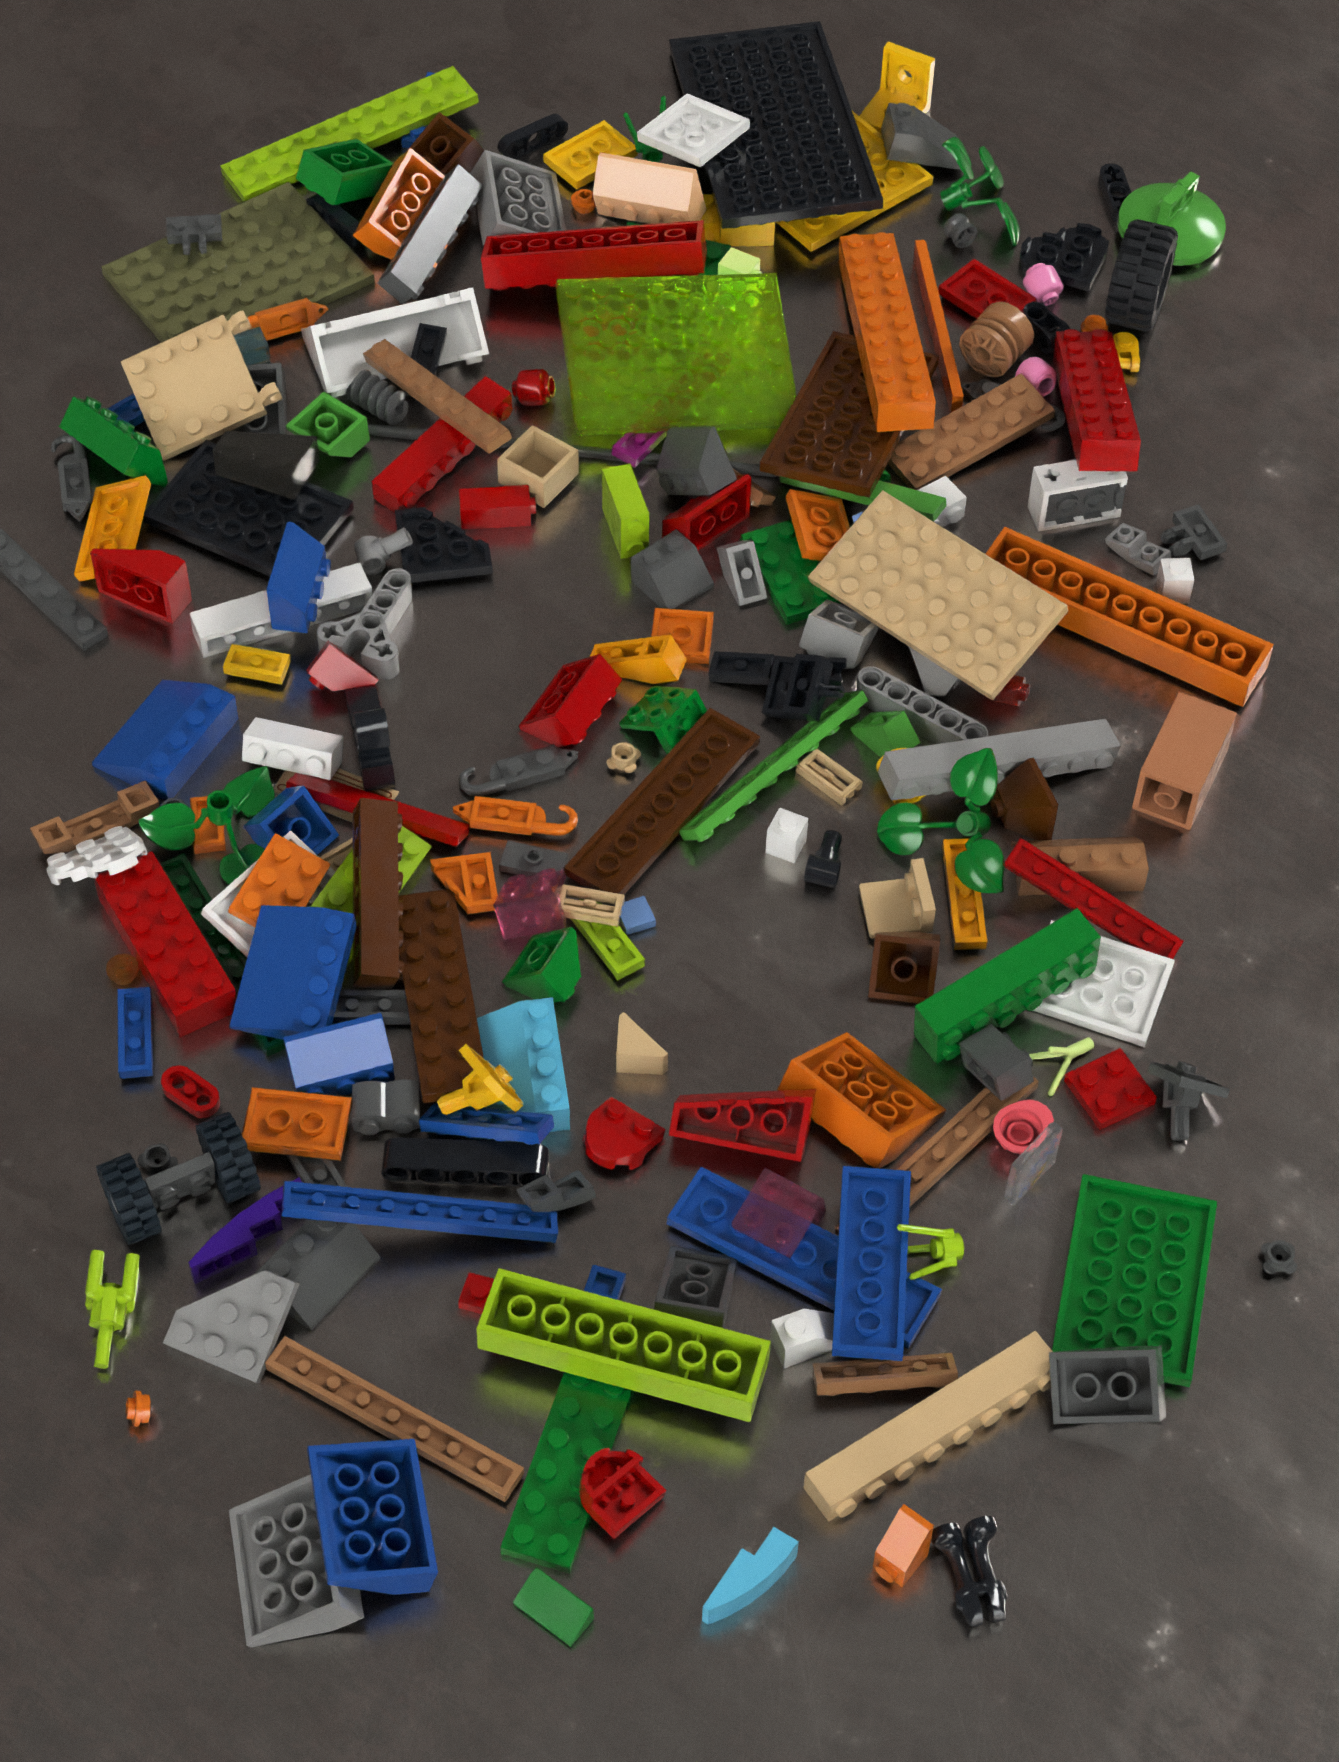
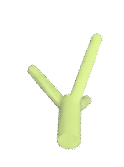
M1090 1037L1067 1047L1050 1046L1046 1052L1029 1054L1032 1060L1061 1056L1064 1058L1048 1090L1049 1096L1054 1095L1072 1059L1094 1049V1042Z

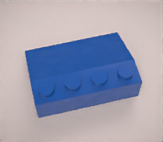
M162 680L92 761V766L132 786L146 781L154 795L164 801L174 798L239 719L235 696L211 684Z
M261 905L229 1028L284 1040L283 1037L332 1025L357 928L355 915L323 907Z
M415 1439L308 1446L307 1454L327 1585L392 1595L429 1592L438 1574Z

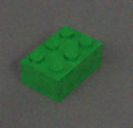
M358 139L305 149L296 179L303 183L306 189L322 196L327 203L339 205L345 202L357 201L358 199L374 197L393 163Z

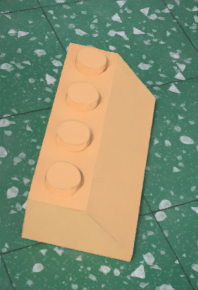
M601 152L598 155L592 194L598 215L647 224L698 221L701 220L707 210L696 169Z

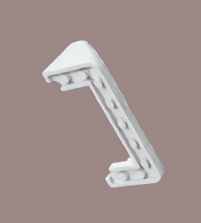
M473 287L301 329L303 340L324 392H331L332 397L346 395L347 388L363 370H369L372 375L379 376L380 380L387 379V377L366 363L363 353L372 348L374 344L386 339L411 357L420 323L447 328V336L439 366L465 360L466 365L483 361L482 356L489 354Z

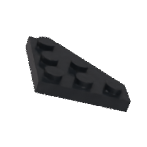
M424 507L395 510L397 531L403 527L406 528V531L409 532L413 540L412 545L400 550L402 567L409 572L411 583L493 574L488 543L481 539L477 541L466 535L465 530L447 520L442 522L433 517V512Z

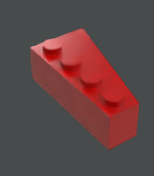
M817 1089L679 1095L673 1106L669 1136L801 1162L806 1150Z

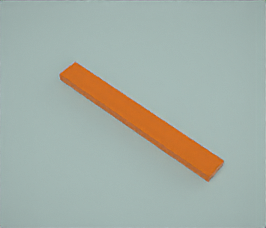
M915 240L914 267L935 354L939 355L938 367L949 413L962 407L964 395L927 243L925 240Z

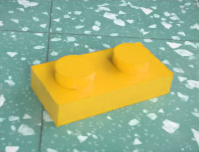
M231 644L223 664V671L226 675L282 685L291 662L290 654Z

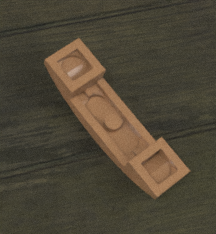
M143 781L118 791L117 801L66 822H63L59 816L31 827L30 831L44 854L70 852L76 850V845L85 840L93 839L95 841L104 837V833L111 828L117 826L131 828L139 822V819L149 815L159 807V801L147 782Z

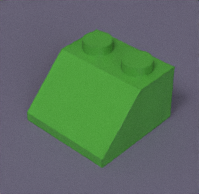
M326 392L321 393L285 425L286 430L329 456L352 457L370 441L367 417Z

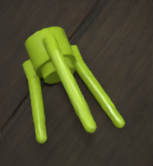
M897 1225L899 1231L936 1236V1238L930 1240V1244L908 1246V1254L930 1252L933 1259L940 1261L909 1275L911 1280L926 1276L943 1268L956 1267L957 1260H961L964 1256L962 1236L958 1232L954 1233L953 1228L936 1229L915 1225Z

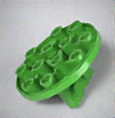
M1191 171L1183 179H1178L1176 183H1154L1134 190L1124 199L1118 214V229L1122 238H1124L1128 224L1136 219L1173 227L1178 232L1174 266L1200 264L1216 253L1223 242L1226 223L1223 213L1216 203L1202 192L1196 190L1200 176Z

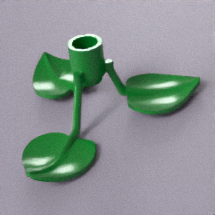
M952 137L946 140L942 146L952 154L964 175L952 183L951 187L940 192L943 204L948 211L961 205L965 209L969 206L997 204L1011 237V248L1015 247L1020 238V227L1008 203L1003 202L1001 198L969 201V198L973 196L970 188L989 176L996 188L1003 187V177L996 164H994L993 157L986 147L982 146L979 148V156L987 172L967 184V182H964L966 179L971 180L974 178L970 157L959 138Z
M984 748L965 755L954 764L951 770V787L956 795L966 797L965 805L971 811L961 813L957 822L921 823L922 811L919 806L913 803L895 804L882 815L877 826L878 837L886 847L898 855H911L917 852L923 844L924 834L922 829L958 828L962 835L972 836L965 844L967 850L959 853L955 859V870L960 881L970 889L981 893L1004 892V856L1002 850L994 841L982 839V836L990 830L991 821L986 813L980 811V807L974 806V804L978 806L988 804L995 795L998 772L993 750L991 748Z
M267 766L250 770L234 778L223 790H216L210 793L207 797V808L201 809V815L196 822L195 814L190 807L182 803H169L158 807L149 815L139 819V826L145 836L157 846L168 850H181L194 843L195 832L193 829L200 828L206 817L216 825H225L234 853L223 857L220 862L219 872L222 880L229 886L255 863L264 852V849L257 844H248L239 850L231 820L233 813L238 814L240 811L247 817H254L275 798Z

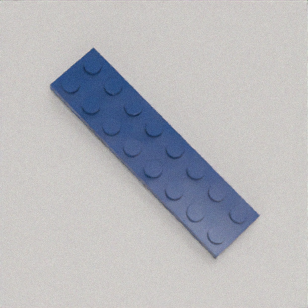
M700 1167L667 1216V1225L834 1310L838 1236ZM907 1272L904 1325V1347L907 1349L910 1348L940 1298L942 1291L941 1288L921 1278L911 1280L909 1278L911 1273Z

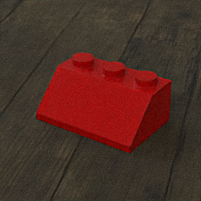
M748 474L736 476V481L715 493L693 498L676 512L668 514L662 520V538L677 529L699 551L747 519L750 515L751 476Z
M601 654L565 664L518 727L521 731L557 747L570 744L577 745L587 736L586 730L589 726L602 715L601 709L604 705L615 697L617 693L616 688L621 683L622 678Z

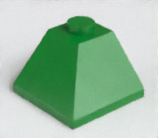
M573 927L532 935L502 983L506 987L533 999L553 997L554 1003L568 1000L574 994V987L581 978L576 930Z

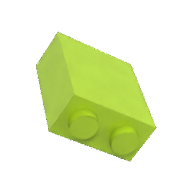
M630 463L602 469L603 513L620 558L633 557L649 546V511Z

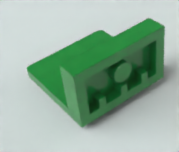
M653 686L645 692V696L635 706L627 711V715L619 724L622 729L655 732L665 753L668 754L706 713L707 709L696 689Z

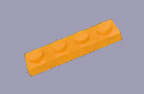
M970 838L943 839L942 844L954 950L986 949L987 947L981 892L964 885L958 878L955 870V859L959 853L967 850L965 844Z

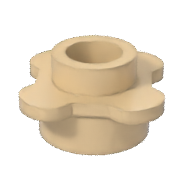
M621 742L612 746V756L607 759V766L610 769L624 770L626 773L634 772L636 770V760L641 757L640 750L627 742Z

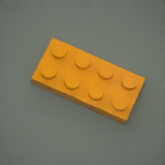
M146 475L95 488L74 571V576L79 582L95 579L90 555L93 548L136 549L151 487V482Z

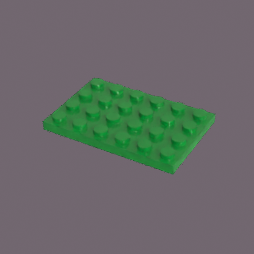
M1083 1174L1052 1351L1162 1345L1164 1382L1190 1387L1217 1201Z

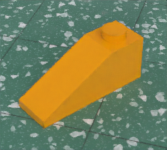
M671 634L595 644L590 654V657L601 654L620 677L649 684L678 681L687 660Z

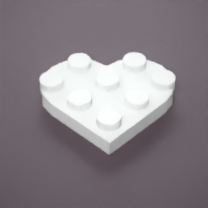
M117 826L104 833L105 836L98 840L89 839L77 844L76 850L67 854L61 852L50 856L47 859L49 866L46 870L51 883L55 885H60L61 879L71 877L73 882L87 877L97 878V872L108 870L111 876L139 863L137 856L140 854L147 855V849L142 838L127 827Z

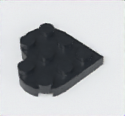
M1077 223V227L1066 230L1063 227L1057 234L1043 232L1042 237H1035L1033 239L1029 236L1021 246L1019 258L1021 270L1026 273L1030 267L1038 263L1052 265L1063 284L1089 292L1106 259L1109 240H1106L1101 235L1102 230L1100 228L1085 223Z

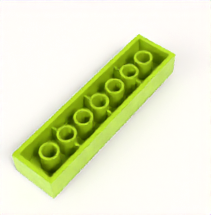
M498 1268L476 1328L478 1349L746 1422H751L769 1362L771 1341L500 1268Z

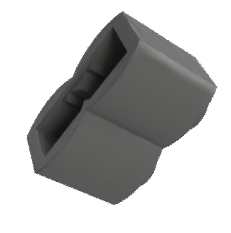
M402 1079L387 1083L364 1081L352 1084V1123L354 1131L365 1135H374L387 1129L397 1133H409L420 1128L421 1091L419 1081Z

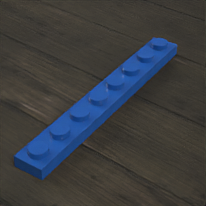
M284 1181L282 1217L555 1243L558 1236L557 1211L532 1212L524 1204Z

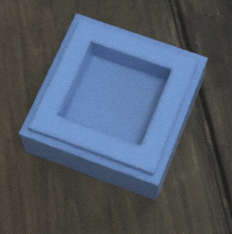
M645 896L624 902L619 922L626 935L656 927V919Z

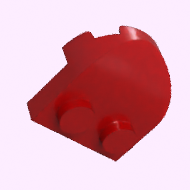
M610 1097L590 1114L582 1141L586 1145V1155L596 1164L611 1170L615 1168V1165H629V1170H633L642 1165L645 1154L663 1139L666 1129L624 1103Z
M608 1447L594 1453L586 1462L580 1480L579 1493L585 1511L615 1539L664 1498L667 1490L641 1466L644 1459L641 1455L630 1449H627L625 1452L610 1451Z

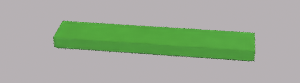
M779 476L781 483L868 506L883 490L933 522L947 506L945 497L880 480L869 498Z

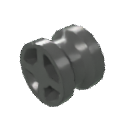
M962 213L949 218L943 230L947 237L952 238L953 244L958 248L969 246L976 239L978 233L977 228L969 223L968 218Z

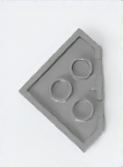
M268 1270L261 1271L176 1310L163 1344L255 1383H260L266 1370L265 1362L274 1350L300 1283Z

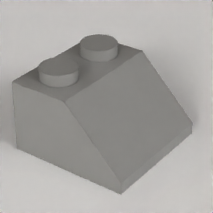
M827 599L809 614L798 647L806 649L809 655L823 656L827 659H830V657L846 658L847 666L844 669H854L863 660L879 627L852 609Z

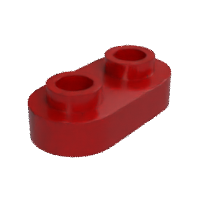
M181 1065L172 1066L162 1074L161 1085L165 1096L193 1116L207 1118L219 1110L220 1097L217 1088L188 1067ZM179 1084L184 1085L182 1088L179 1089L174 1088L176 1085ZM202 1102H208L206 1105H199Z

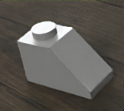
M742 540L716 547L723 576L738 606L767 599L754 541Z

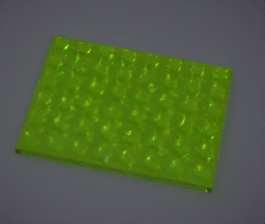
M777 273L557 279L556 293L576 436L667 432L672 427L715 426L716 430L780 427L797 395Z

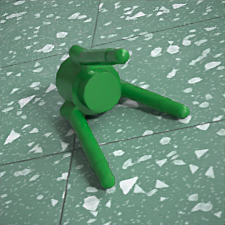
M665 96L661 97L659 115L666 110ZM625 112L623 116L634 140L636 152L642 153L643 160L661 161L663 159V152L638 141L634 125L628 113Z

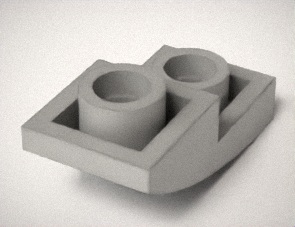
M1125 523L1119 525L1105 538V543L1119 556L1153 576L1158 573L1160 560L1171 558L1170 550L1148 542L1145 531Z

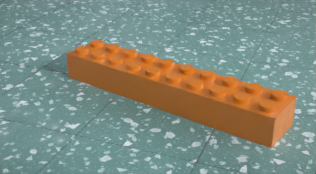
M879 232L876 234L840 236L838 264L876 431L934 429L936 400L894 233Z
M1004 527L985 553L1067 604L1069 611L1057 625L1241 707L1245 705L1268 668L1274 644L1012 529Z

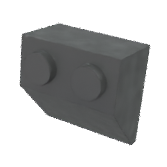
M677 529L631 557V581L660 608L680 609L714 587V582L696 546Z

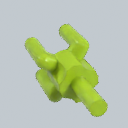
M92 1250L90 1253L85 1290V1306L90 1310L89 1326L99 1330L94 1367L108 1368L112 1334L116 1330L124 1329L126 1314L134 1310L139 1275L140 1256L138 1254H126L121 1286L116 1283L102 1284L105 1252Z

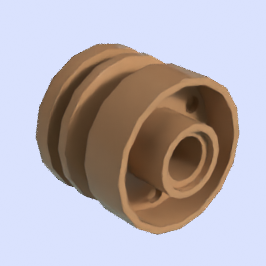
M995 302L990 304L970 327L960 336L959 346L962 356L976 372L987 377L996 378L1003 376L1033 343L1034 331L1026 315L1017 307L1005 302Z

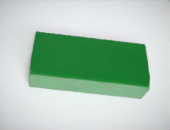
M537 1567L531 1572L513 1601V1605L570 1647L594 1620V1610L591 1606Z

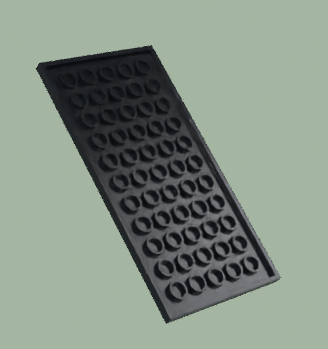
M820 21L669 39L670 51L683 96L690 94L746 117L750 121V128L704 164L722 229L883 209L881 191Z

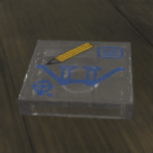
M1055 1122L1050 1123L1011 1164L1004 1200L1015 1206L1055 1163L1063 1131L1062 1127Z

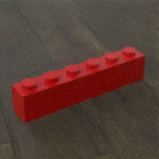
M486 376L464 395L465 398L499 423L507 420L513 411L511 392ZM439 418L371 481L374 500L394 513L395 510L413 508L426 491L432 490L442 476L450 473L458 461L473 451L476 444Z

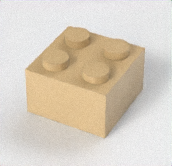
M532 425L497 459L498 483L503 486L529 485L530 497L535 496L536 504L545 508L579 474L578 449Z

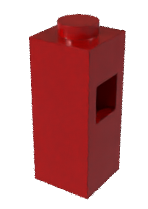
M529 485L459 489L461 529L463 530L531 526V514H536L535 496L530 497Z

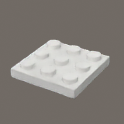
M686 94L637 132V138L639 142L701 167L750 128V121L746 117Z

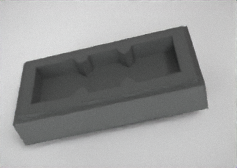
M508 840L499 863V871L560 884L564 874V867L568 863V853Z

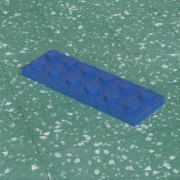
M843 1166L832 1356L891 1361L903 1360L908 1232L899 1231L897 1225H909L911 1171Z

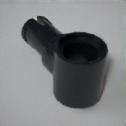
M827 830L820 849L816 851L815 855H809L804 882L836 888L841 869L838 851L842 841V835L838 831Z

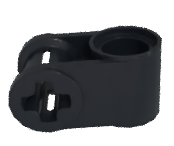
M1030 302L1024 306L1023 313L1032 324L1034 331L1033 343L1045 354L1052 353L1055 347L1056 331L1070 329L1069 325L1041 303Z

